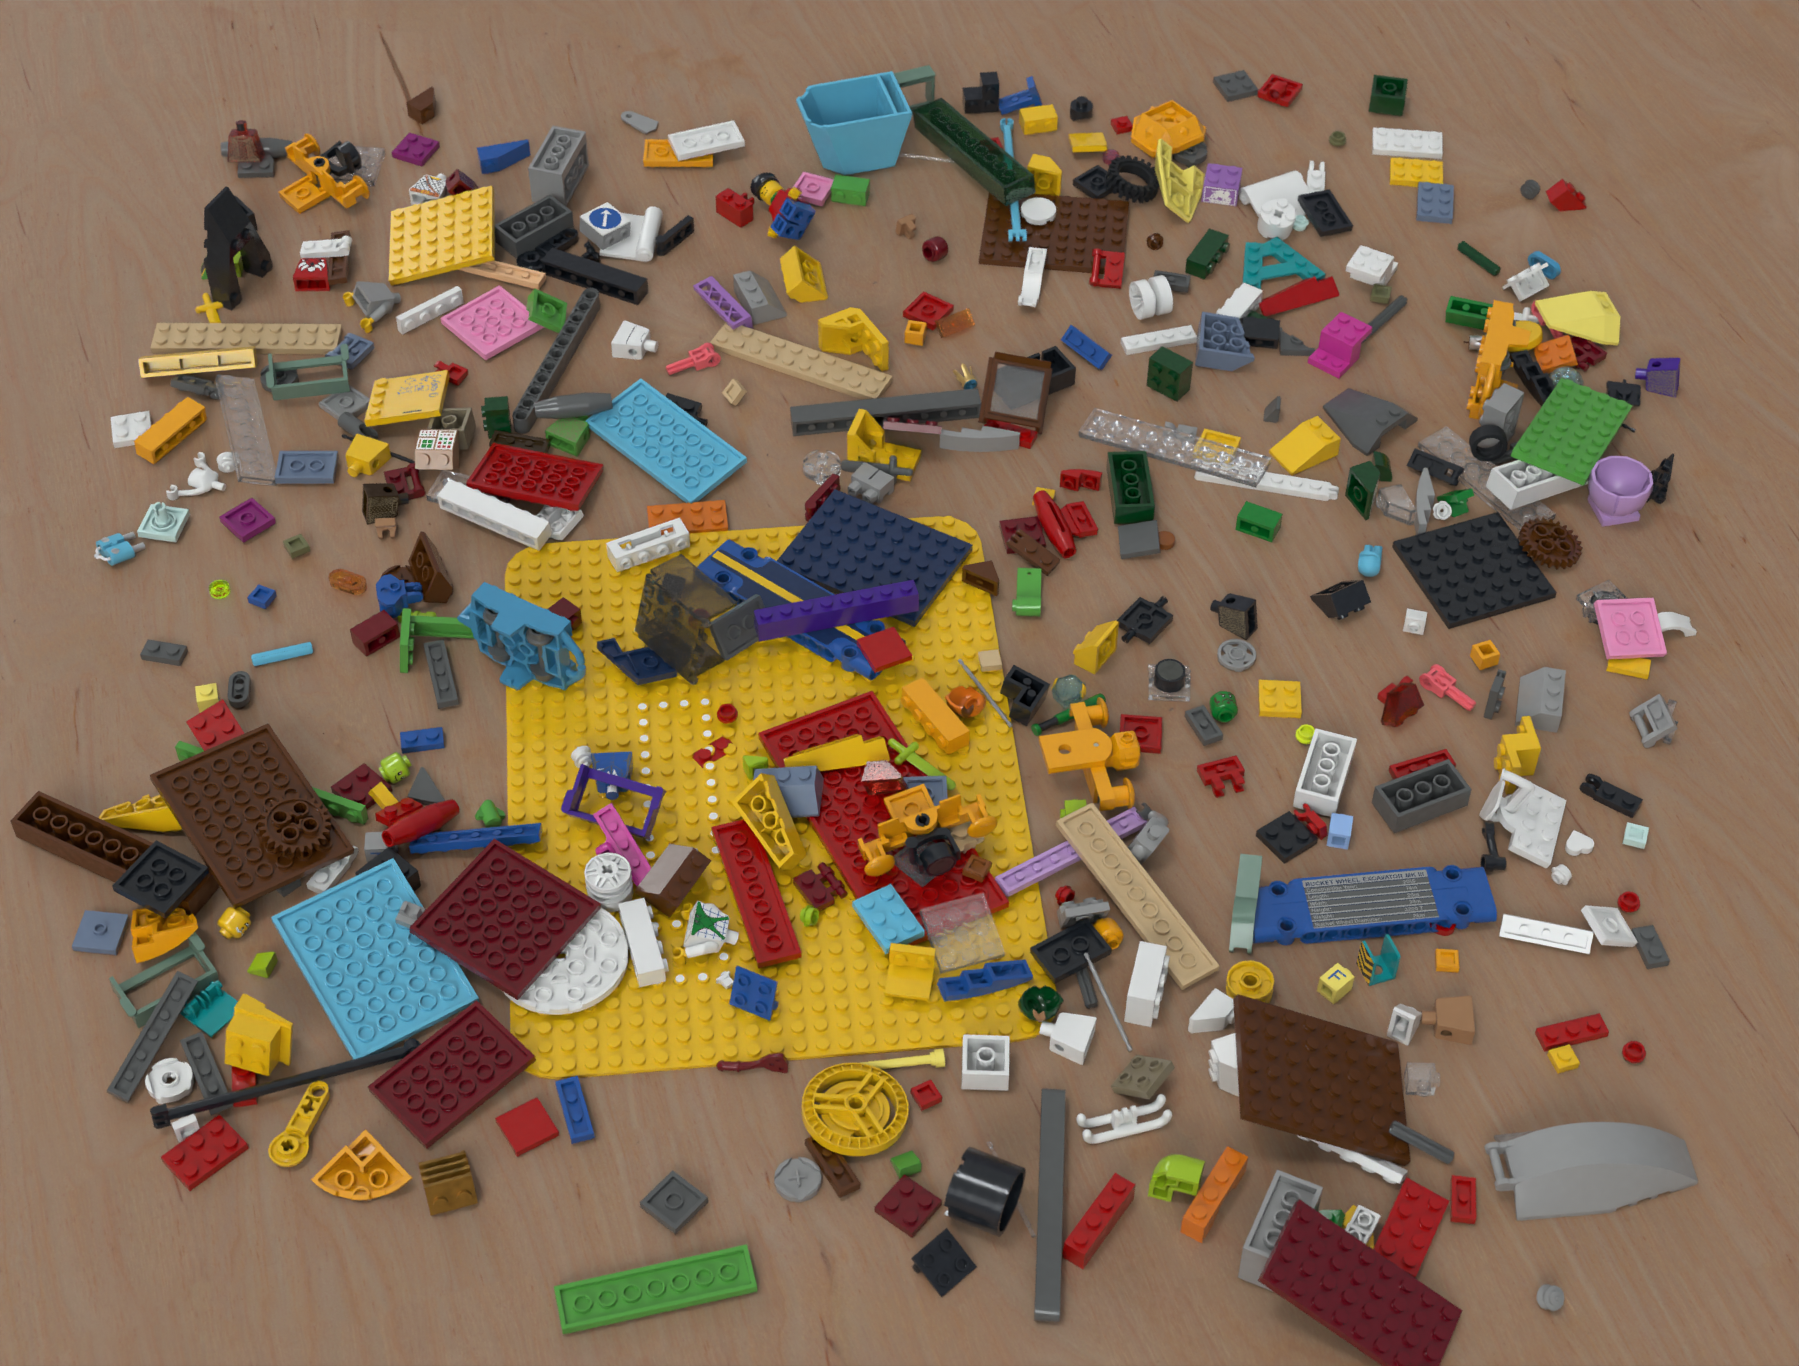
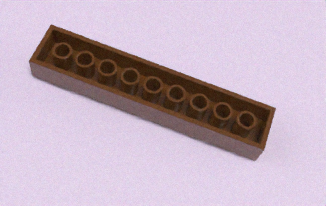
M40 791L11 820L17 838L113 882H116L153 844L146 839ZM211 872L177 907L184 909L186 915L193 914L195 916L219 888V884Z

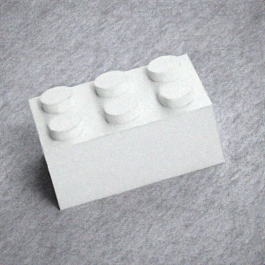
M1140 941L1127 995L1124 1022L1151 1027L1153 1018L1158 1019L1160 1001H1162L1164 982L1166 983L1170 956L1166 955L1167 946Z

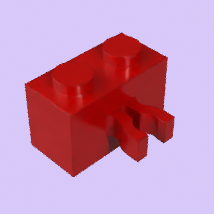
M727 188L715 196L716 213L742 228L754 220L753 205L755 204V199L753 197L748 199L747 193H743L740 196L730 188Z

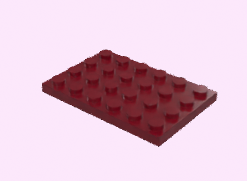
M476 1000L371 1083L368 1089L428 1149L533 1064L536 1058Z

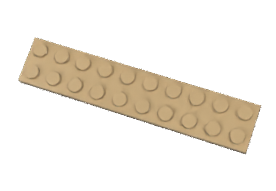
M157 323L150 348L152 353H184L255 346L256 354L326 355L340 344L342 324Z
M725 323L710 342L713 344L714 350L861 400L881 398L893 381L892 375L742 325L733 330Z
M1093 803L1056 821V827L1144 942L1167 946L1166 955L1170 956L1168 973L1181 990L1219 970V964Z

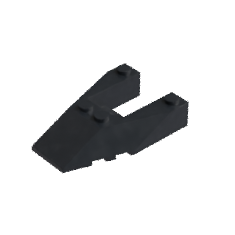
M225 186L204 208V230L207 231V239L204 240V248H207V257L204 258V265L213 302H220L223 308L233 310L242 301L233 257L240 251L244 272L261 278L271 271L273 264L268 249L229 187Z

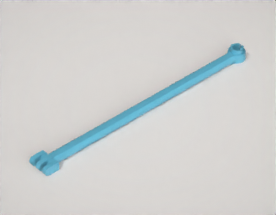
M1005 118L1000 120V129L1004 136L1012 230H1008V240L1011 242L1013 237H1015L1016 241H1020V237H1022L1023 241H1027L1026 229H1021L1012 140L1014 122L1008 118L1006 125Z

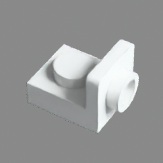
M1407 608L1403 631L1423 635L1427 612Z

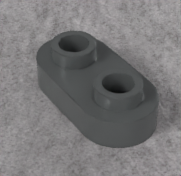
M237 671L229 677L228 701L235 708L246 706L250 701V676L247 672Z

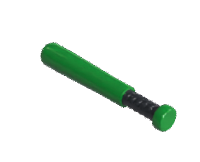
M1099 693L1082 702H1085L1086 706L1097 705L1098 697H1101L1105 702L1106 698L1103 694ZM1070 708L1041 724H1033L1031 726L1032 732L1035 736H1039L1042 734V731L1054 725L1073 719L1074 716H1069Z

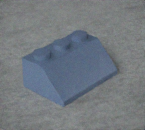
M817 766L755 769L753 781L761 773L775 776L792 818L820 816L824 778Z

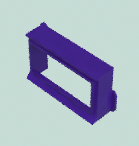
M581 764L573 789L566 792L561 811L570 817L599 825L593 815L578 811L589 778L652 797L643 830L626 826L631 835L650 840L663 796L667 791L660 786L653 787Z

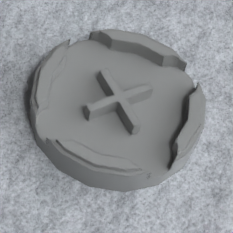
M805 1157L786 1159L775 1171L774 1185L777 1193L788 1201L804 1202L810 1200L821 1188L822 1176L819 1167L812 1160Z

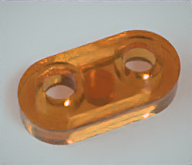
M335 569L328 576L331 587L353 595L362 594L367 589L366 579L359 574L344 569Z

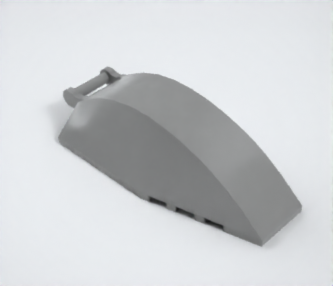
M1618 1122L1572 1123L1536 1131L1494 1135L1496 1142H1490L1484 1146L1496 1179L1494 1182L1495 1189L1497 1191L1514 1190L1517 1221L1612 1213L1619 1207L1628 1204L1633 1206L1640 1200L1646 1198L1651 1200L1657 1198L1658 1194L1670 1191V1193L1676 1192L1698 1183L1685 1140L1665 1131L1643 1125ZM1499 1154H1504L1510 1178H1505Z

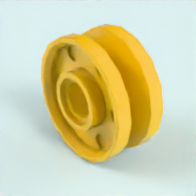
M1252 960L1241 961L1233 965L1228 971L1225 988L1226 995L1233 999L1239 994L1269 1003L1273 995V973L1260 962Z

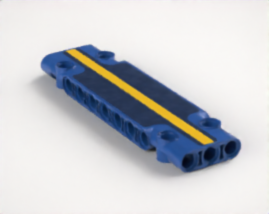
M730 539L725 541L699 564L694 575L698 580L715 587L716 595L726 597L735 607L755 594L761 596L765 608L835 595L770 557L761 558L758 556L756 549L752 547L744 548ZM879 620L863 621L787 636L827 661L834 662L838 659L841 661V666L845 671H855L869 680L875 679L882 672L875 673L857 646V639L885 630L884 623Z

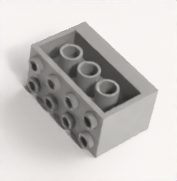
M558 126L551 127L528 167L532 202L536 203L551 195L567 206L589 166L585 131Z
M1280 1170L1276 1171L1243 1246L1238 1278L1272 1291L1260 1283L1258 1279L1294 1203L1300 1199L1316 1211H1319L1323 1187Z

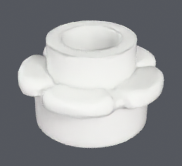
M1440 501L1433 506V515L1436 519L1446 520L1451 515L1452 509L1447 502Z
M1560 864L1556 868L1553 867L1551 869V877L1557 884L1567 885L1569 879L1572 878L1570 870L1565 865Z

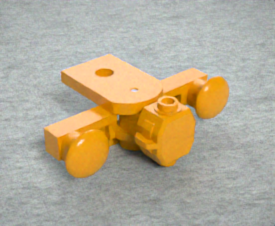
M1101 697L1097 698V705L1086 706L1085 702L1070 704L1069 716H1074L1075 730L1039 736V744L1048 774L1083 769L1093 804L1098 803L1099 796V811L1113 810L1115 807L1127 806L1128 809H1131L1135 803V790L1132 782L1124 777L1123 785L1112 787L1106 770L1108 767H1114L1117 771L1138 767L1140 763V746L1135 732L1114 733L1109 738L1103 731L1092 727L1101 725L1102 728H1105L1109 721L1108 707ZM1068 750L1070 753L1062 754L1059 751Z

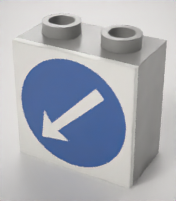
M608 202L580 216V232L602 250L630 236L631 221Z

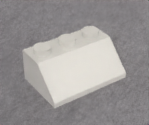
M1235 1033L1211 1041V1050H1208L1210 1056L1208 1060L1210 1068L1208 1070L1212 1081H1217L1219 1089L1239 1097Z

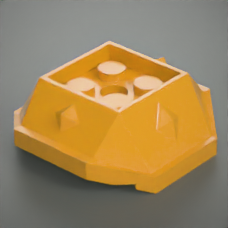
M1170 100L1157 107L1151 106L1150 110L1134 117L1131 143L1154 158L1156 157L1158 140L1162 139L1172 147V154H1176L1203 142L1206 135V127L1200 123L1194 114L1173 100Z

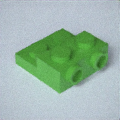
M534 289L527 299L526 310L529 311L528 320L559 333L565 324L567 303L538 289Z

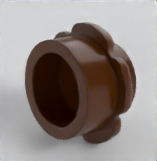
M1159 233L1148 236L1146 240L1147 246L1152 250H1158L1163 246V237Z

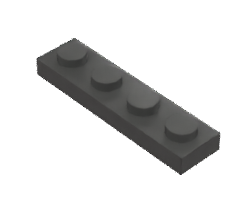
M444 639L423 643L438 709L459 705Z
M203 1032L181 1039L182 1048L203 1098L206 1099L228 1093ZM233 1104L209 1110V1112L213 1115L233 1107Z

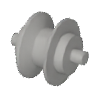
M1545 1284L1537 1292V1302L1543 1309L1556 1311L1564 1303V1293L1558 1286Z

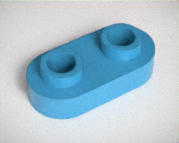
M1534 251L1528 256L1530 267L1537 263H1540V265L1548 263L1549 266L1541 269L1545 277L1554 279L1560 275V265L1542 252Z

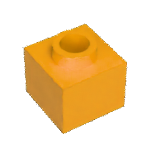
M908 320L905 330V343L923 346L927 334V323Z
M1491 640L1472 645L1470 657L1479 670L1498 665L1500 652Z

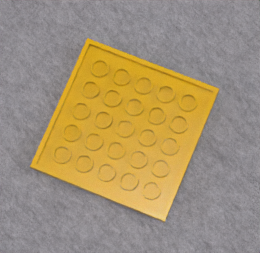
M492 185L391 211L389 283L391 286L495 260V193Z

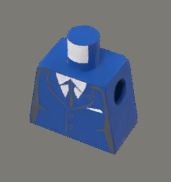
M632 751L591 753L593 769L631 780L633 771ZM595 780L597 791L599 793H606L607 799L615 800L619 797V792L628 791L627 789Z

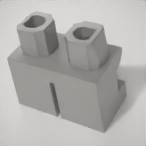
M864 462L851 475L848 494L853 497L861 494L863 501L871 504L874 502L880 504L884 495H890L894 491V477L881 470L878 471L877 468Z

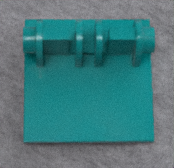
M218 980L212 981L205 991L201 990L200 995H195L190 1003L185 1004L184 1009L180 1013L210 1037L214 1036L231 1021L234 1016V1007L238 1002L221 989L223 985Z

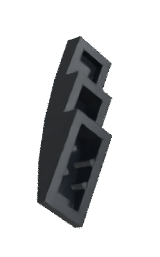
M1528 350L1510 354L1509 358L1511 362H1514L1513 367L1534 399L1543 406L1555 388L1548 373L1543 374L1538 362H1533Z

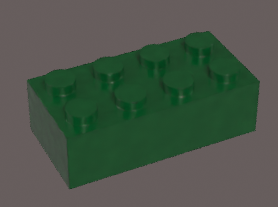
M1108 452L1106 470L1114 524L1153 521L1155 503L1147 452Z

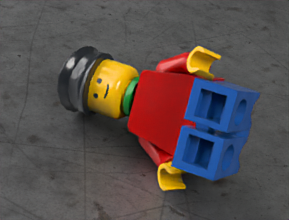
M765 172L757 175L752 180L750 188L754 196L770 205L769 212L772 215L773 223L768 229L767 236L776 239L778 234L780 237L800 240L816 211L808 201L800 197L802 194L800 188L793 187L784 190L774 174Z

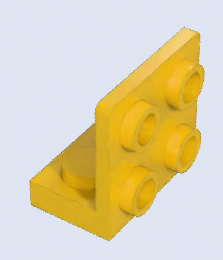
M891 943L884 995L929 1001L935 969L936 948Z

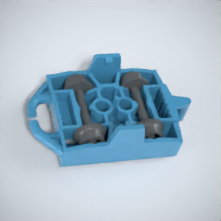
M484 582L471 595V603L457 617L459 622L472 630L473 637L478 642L480 652L506 666L499 678L500 683L520 690L531 680L535 679L545 685L565 691L570 685L585 676V658L580 648L571 638V621L552 613L548 609H543L512 593L503 591L495 585ZM569 651H571L576 658L578 664L577 668L576 663L570 659Z

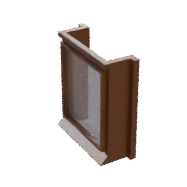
M995 351L994 356L989 357L978 423L986 424L987 419L1033 427L1035 428L1034 431L1042 434L1052 375L1051 362Z

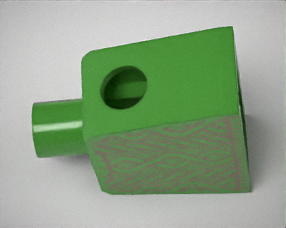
M579 416L577 418L571 417L557 420L545 430L546 439H550L552 447L578 457L590 437L589 424L585 422L588 417Z

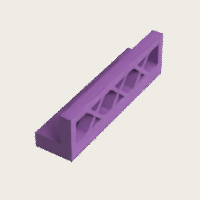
M712 276L693 285L694 290L733 330L741 325L753 329L751 315Z

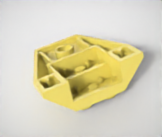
M1159 139L1155 159V172L1165 206L1189 223L1203 192L1205 174L1196 166L1185 170L1178 167L1171 161L1172 147L1164 140Z

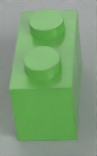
M835 175L831 186V202L866 206L870 194V179Z

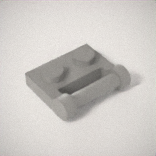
M1661 694L1656 695L1629 712L1631 719L1637 725L1642 737L1641 742L1645 748L1654 746L1656 741L1678 729ZM1644 714L1647 715L1653 732L1650 734L1642 718Z

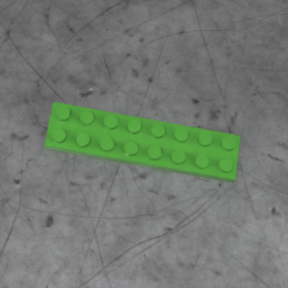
M747 1244L554 1286L563 1334L758 1292Z

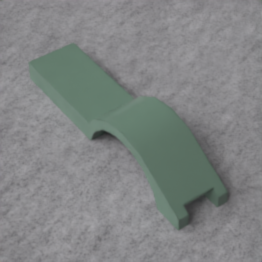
M1240 854L1229 952H1234V947L1247 949V954H1252L1262 856Z

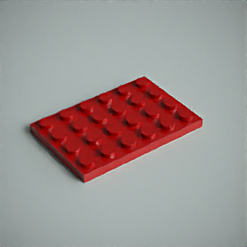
M493 443L467 480L466 486L484 493L493 494L494 496H504L514 500L519 499L550 507L579 511L602 474L603 464Z

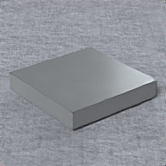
M349 385L350 392L331 394L319 402V407L338 420L344 412H349L355 417L359 416L367 410L370 399Z

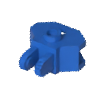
M391 574L383 575L376 583L380 612L385 610L392 618H396L401 614L403 608H409L408 604L421 602L424 597L421 593L422 585L420 582L405 583L404 580H399Z

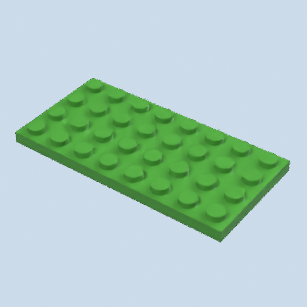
M1561 378L1512 450L1511 457L1584 486L1596 462L1601 460L1631 412L1633 405L1623 400L1612 398L1608 394L1594 391L1590 387L1574 383L1572 380Z

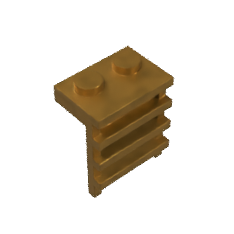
M465 1150L429 1161L418 1162L431 1216L478 1203Z

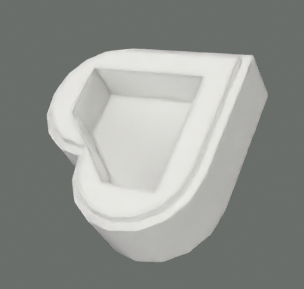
M1573 830L1567 840L1565 851L1572 856H1577L1580 853H1591L1594 841L1590 837Z

